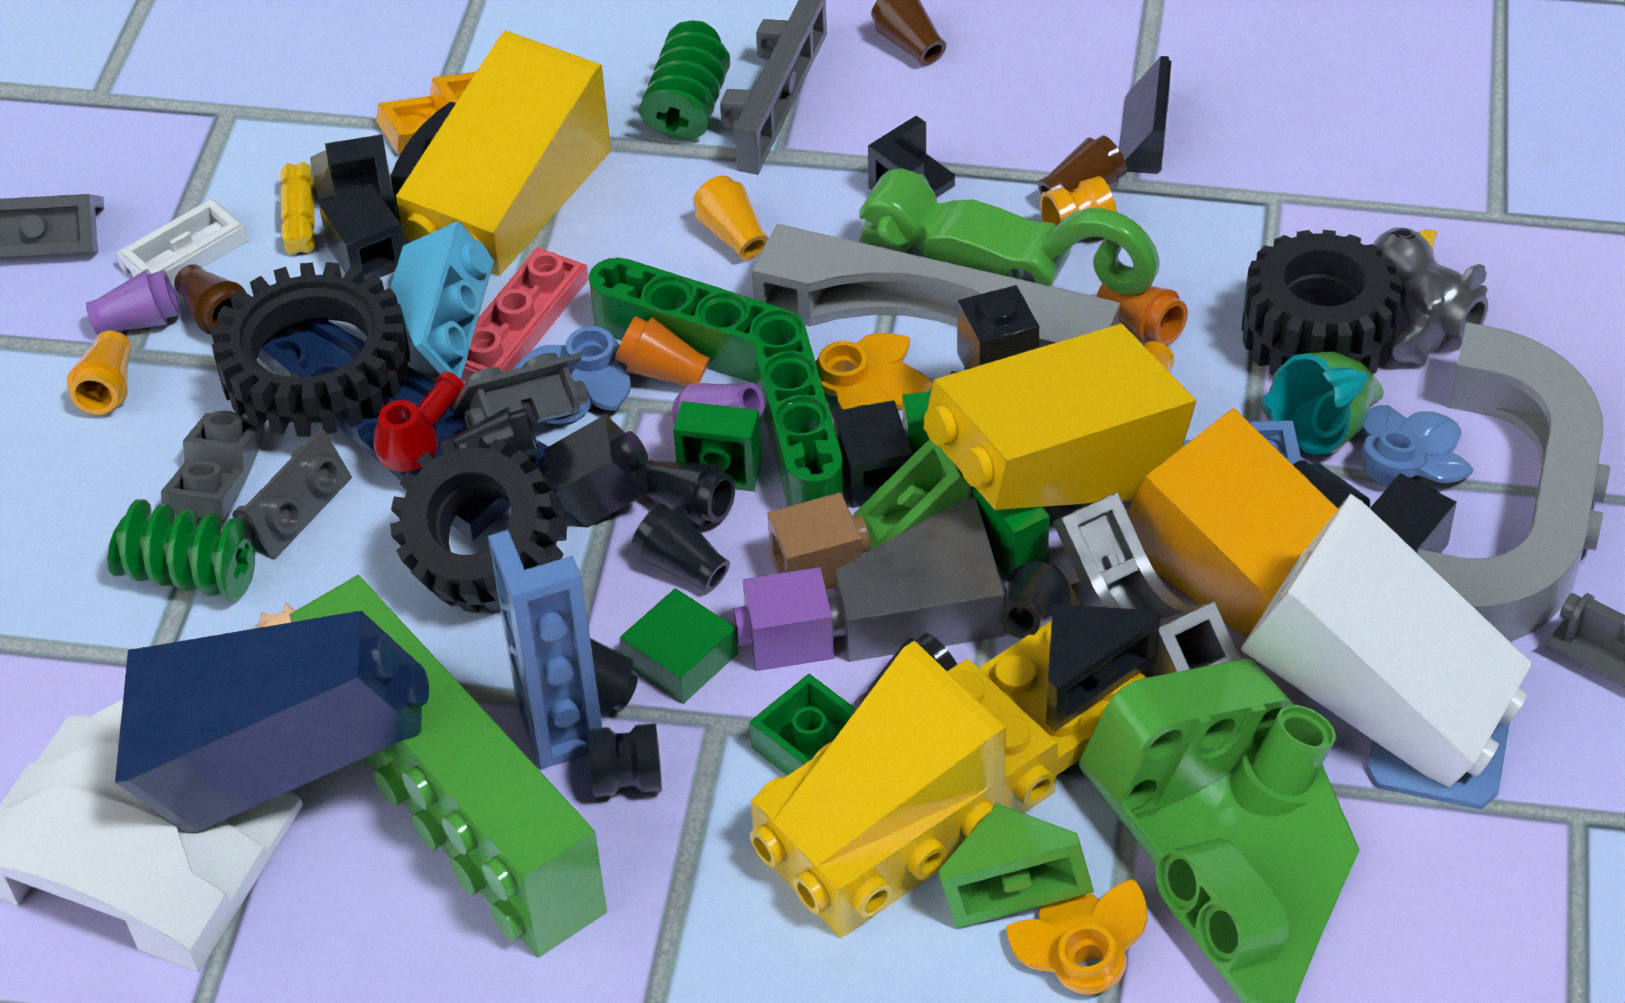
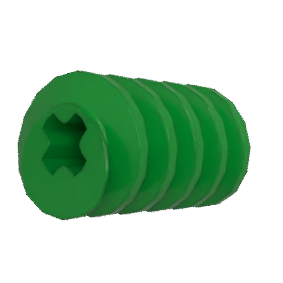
M688 20L679 22L669 30L638 109L643 122L651 129L673 139L693 140L706 132L710 123L709 119L714 112L720 90L726 79L725 76L731 65L730 54L721 43V38L716 30L706 22Z
M140 498L135 499L129 506L126 515L121 518L112 534L107 556L108 571L113 576L127 575L135 581H147L150 579L159 586H170L173 584L183 591L197 589L207 596H216L221 593L227 600L234 601L239 600L246 593L252 582L255 568V550L253 544L245 538V524L239 518L229 519L222 531L221 518L218 514L208 513L199 523L195 510L185 508L180 511L175 519L174 509L170 504H159L152 512L150 503L146 499Z

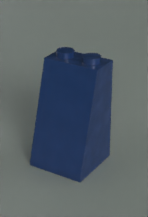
M362 610L130 649L127 654L115 783L186 833L201 831L421 733L422 706L427 703L429 698V682L426 671L421 664Z

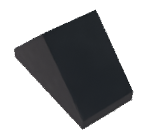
M1053 604L1046 724L1056 732L1156 662L1160 617L1153 611L1144 609Z

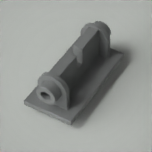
M545 353L528 360L521 368L502 372L499 367L480 370L466 379L452 408L454 412L470 408L465 411L467 428L506 407H509L511 412L523 409L522 404L525 403L530 404L537 423L578 413L580 406L588 403V392L585 384L581 380L574 382L571 376L582 359L581 354L576 353L558 358L556 353Z
M319 429L305 445H297L291 452L292 458L271 478L264 488L245 506H238L233 511V518H239L245 524V538L249 541L252 538L259 539L271 559H276L352 478L324 429Z
M1571 593L1560 611V617L1564 618V620L1548 639L1545 647L1625 687V615L1594 600L1595 597L1589 593H1586L1583 597Z

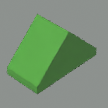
M929 439L854 513V516L859 514L862 516L868 530L872 550L958 501L968 498L969 483L943 450Z
M998 803L994 805L992 812L981 820L938 870L956 928L1094 892L1077 833Z

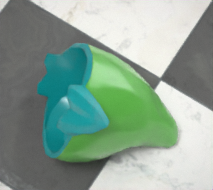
M1334 352L1293 355L1275 372L1269 392L1261 397V408L1269 421H1293L1299 449L1314 455L1338 452L1362 429L1369 408L1373 403L1382 399L1384 391L1380 382L1364 364L1348 356Z

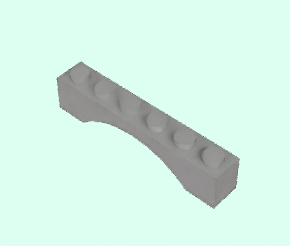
M776 224L752 269L753 299L795 312L801 316L806 326H814L844 318L887 315L934 320L957 327V305L959 299L1014 285L1018 286L1040 326L1039 348L1119 324L1120 302L782 224Z

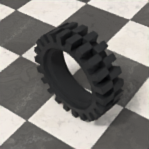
M313 262L300 263L301 276L290 278L287 267L273 270L276 280L275 284L269 285L262 276H259L250 281L253 297L239 289L231 296L233 308L223 306L218 314L220 325H213L212 338L214 344L211 345L226 400L231 401L233 410L239 416L247 413L249 423L258 428L268 420L271 433L284 435L290 422H294L297 437H311V425L315 422H322V427L327 434L336 433L338 430L335 419L345 416L352 428L363 423L361 407L364 406L372 414L376 415L384 407L382 395L394 399L400 392L399 380L406 381L409 373L407 362L411 361L401 305H398L396 295L391 288L384 290L383 281L373 274L365 281L363 269L351 266L344 277H342L339 263L326 262L323 275H316ZM334 320L347 322L355 325L367 337L365 346L350 363L332 372L313 377L292 378L275 375L268 372L257 362L259 351L267 340L290 326L308 321Z

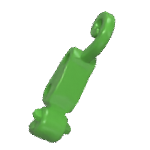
M901 168L889 170L882 175L859 209V218L865 220L861 237L858 241L860 243L877 247L886 246L890 250L903 253L915 247L919 249L921 257L1020 280L1024 278L1025 270L1033 276L1035 283L1052 287L1071 254V247L1080 240L1093 236L1106 238L1102 241L1094 255L1093 267L1099 280L1112 291L1121 295L1142 294L1151 287L1159 272L1160 260L1157 248L1143 228L1127 216L1103 208H1086L1073 212L1056 226L1054 223L1034 222L1002 208L974 199L938 203L935 192L929 186L925 176ZM1121 247L1130 256L1133 267L1124 265L1119 260L1118 255L1122 250Z

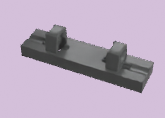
M798 0L789 20L763 19L756 31L757 56L768 60L753 90L727 89L720 102L722 127L733 130L735 135V143L738 148L736 156L737 171L759 175L827 35L826 0Z

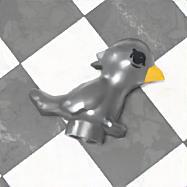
M1393 227L1380 234L1373 244L1382 250L1381 258L1391 259L1396 266L1395 275L1401 277V293H1405V306L1411 323L1392 341L1389 349L1395 360L1403 363L1413 362L1416 366H1424L1429 352L1439 350L1445 343L1447 335L1450 334L1462 340L1466 322L1483 325L1488 312V299L1486 298L1488 289L1487 286L1481 284L1485 281L1487 272L1485 271V266L1481 264L1470 266L1463 275L1451 268L1438 265L1433 253L1437 230L1424 229L1417 232L1410 228Z

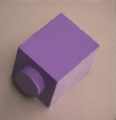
M821 567L742 579L744 606L733 608L734 624L737 628L739 647L751 645L756 671L834 659L832 614Z

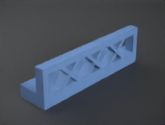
M508 530L489 535L488 541L517 710L539 766L542 770L589 755L588 729L602 728L582 576L574 557H566L525 570Z

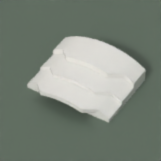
M123 699L92 716L67 717L36 763H29L0 804V899L19 906L31 887L49 892L125 920L139 951L200 972L302 808L301 798L288 791L206 829L186 833L115 783Z

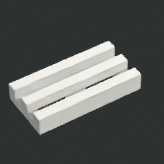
M211 198L116 252L120 268L126 273L131 271L132 277L146 269H149L151 273L165 270L172 285H174L175 277L183 267L196 264L203 268L249 240L245 225L215 199Z

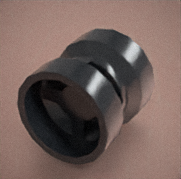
M656 723L637 724L630 732L615 733L609 727L588 729L589 764L594 797L614 796L620 788L635 787L641 793L662 791Z

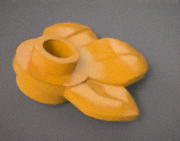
M874 333L866 335L857 343L850 341L833 342L822 349L815 361L824 393L837 397L840 410L891 400L895 401L897 409L900 410L902 409V394L931 391L933 382L921 372L902 362L908 353L910 338L899 334Z
M1130 879L1110 889L1100 900L1092 893L1040 906V919L1016 921L1008 924L1006 931L1010 947L1015 957L1021 963L1031 969L1056 973L1059 981L1073 992L1097 994L1113 987L1123 976L1126 968L1125 951L1145 932L1148 921L1147 905L1141 888L1135 880ZM1087 959L1100 960L1099 963L1092 966H1080Z

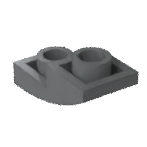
M232 411L205 413L183 440L184 464L161 490V504H170L174 509L175 515H178L182 509L190 508L195 510L200 519L208 513H215L223 521L238 498L252 469L265 432L264 424L258 428L250 424L248 418H243Z

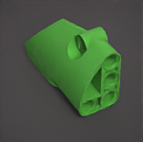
M1254 659L1225 662L1143 678L1129 683L1120 689L1106 705L1081 756L1079 766L1085 777L1156 865V883L1165 904L1243 1003H1295L1317 945L1360 849L1323 767V762L1336 740L1333 726L1320 713L1304 706L1294 705Z

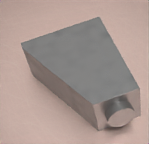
M976 497L958 501L835 570L836 597L828 598L832 614L833 638L843 636L849 662L894 655L907 638L917 640L924 633L933 635L944 646L1004 636L1001 615L1004 609L1005 594Z

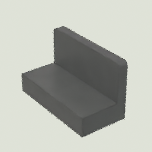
M93 194L1 198L0 258L98 253L95 209L104 208V197Z

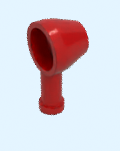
M448 371L442 372L435 380L436 385L418 406L407 400H395L386 404L381 409L374 431V449L378 461L384 467L393 471L408 472L422 467L416 460L426 452L434 458L438 449V441L433 426L456 400L462 390L464 383L458 376Z

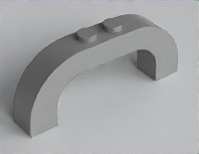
M1466 322L1449 408L1489 415L1505 420L1518 427L1533 441L1540 454L1541 473L1530 534L1519 546L1507 553L1494 557L1464 558L1419 549L1418 555L1511 642L1539 629L1557 614L1574 587L1583 548L1596 550L1603 512L1593 511L1591 507L1592 502H1604L1610 466L1598 464L1603 438L1602 412L1593 389L1581 373L1564 357L1533 339L1508 330Z

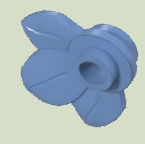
M597 326L577 329L567 338L566 345L540 346L527 354L514 367V369L521 368L528 360L545 353H556L558 358L576 353L581 354L582 359L571 376L574 382L581 380L585 384L588 392V403L581 405L578 413L545 421L551 424L574 422L584 416L593 404L605 410H616L624 403L630 393V376L621 367L622 363L615 360L620 345L609 331Z
M1378 405L1369 409L1366 421L1360 431L1366 438L1362 447V456L1365 460L1364 470L1372 479L1382 484L1390 485L1401 473L1411 479L1418 475L1439 483H1451L1472 475L1473 467L1462 457L1452 452L1456 448L1462 432L1459 425L1450 417L1436 412L1420 411L1407 418L1389 405Z

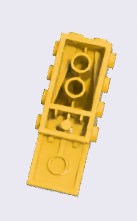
M1052 620L1041 626L1036 634H1029L979 668L967 658L946 671L917 642L913 641L900 651L833 742L823 746L812 760L786 777H777L769 781L751 799L753 831L750 832V840L752 846L761 860L769 867L774 868L796 891L803 904L811 912L817 914L841 939L938 873V870L981 820L992 812V808L996 803L1026 813L1055 793L1056 776L1081 759L1098 721L1111 698L1129 683L1146 677L1140 672L1055 732L1046 724Z

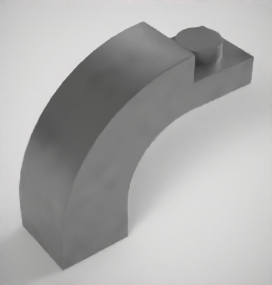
M1118 492L1053 521L1079 581L1071 584V587L1081 606L1151 610L1160 617L1156 662L1141 672L1146 678L1241 660L1215 601L1199 606L1188 605L1174 596L1160 580L1143 550Z

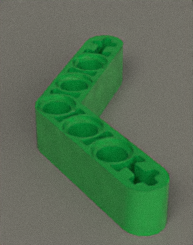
M608 258L598 262L591 269L589 284L595 326L606 329L612 334L613 338L622 341L635 316L645 321H649L653 317L697 352L709 357L710 361L707 369L752 382L760 388L765 401L763 414L788 507L840 492L843 496L842 454L805 323L801 316L791 310L626 258Z

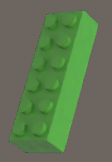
M359 574L289 614L291 622L362 610L424 667L429 682V698L427 703L422 706L421 733L362 758L355 763L359 764L365 760L374 770L375 781L388 802L394 807L403 803L411 812L413 825L423 842L431 850L441 847L451 858L452 870L463 888L471 895H475L480 891L491 904L490 910L495 922L509 940L515 941L520 937L539 958L607 913L595 830Z

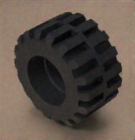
M1323 229V233H1312L1310 230L1297 231L1296 237L1293 238L1283 235L1274 239L1273 247L1264 246L1257 252L1256 260L1251 261L1248 268L1241 331H1243L1242 341L1245 349L1252 350L1251 358L1258 366L1268 365L1269 374L1272 376L1293 355L1320 352L1340 353L1364 364L1372 374L1376 373L1378 364H1385L1390 356L1389 347L1394 340L1401 299V277L1395 275L1396 266L1392 260L1381 258L1382 250L1374 244L1364 245L1361 243L1360 237L1348 234L1346 237L1339 236L1333 230Z
M481 436L467 437L465 448H460L454 440H450L440 444L443 454L434 459L426 452L416 460L423 467L416 476L409 472H406L400 485L407 492L405 497L394 496L391 511L400 521L390 523L391 536L401 546L396 550L401 561L441 601L450 606L457 603L464 611L478 613L480 605H484L491 613L500 612L490 548L473 555L455 554L450 550L449 533L455 517L466 505L480 498L500 497L509 500L511 515L506 530L509 531L522 565L527 570L562 559L563 552L558 548L557 541L567 540V526L560 519V516L565 514L561 500L553 491L554 488L532 460L521 450L515 453L507 442L495 438L489 447Z

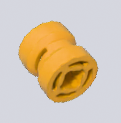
M1100 176L1080 181L1077 188L1070 192L1060 187L1042 192L1040 197V210L1043 222L1054 223L1056 226L1073 212L1086 208H1103L1117 212L1112 192L1106 181Z

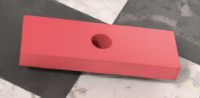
M536 247L479 316L461 380L466 382V379L472 374L491 367H499L502 372L513 370L519 361L534 349L589 280L587 265Z

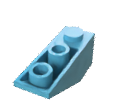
M459 221L404 245L393 276L391 288L396 295L398 305H401L403 318L414 347L440 374L448 371L461 379L494 260L489 255L486 247L480 241L475 240Z

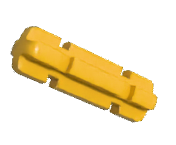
M303 161L296 165L286 163L280 170V181L283 184L281 187V220L284 221L282 224L284 249L291 255H295L298 252L308 254L315 247V233L313 232L315 227L314 196L312 195L314 189L311 167Z

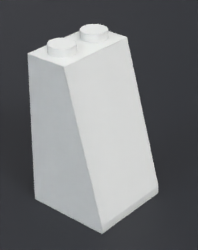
M1352 494L1348 496L1302 552L1240 649L1426 777L1448 787H1451L1466 772L1477 777L1490 762L1499 746V743L1490 737L1498 723L1506 726L1523 705L1528 693L1521 689L1520 685L1533 664L1366 504Z

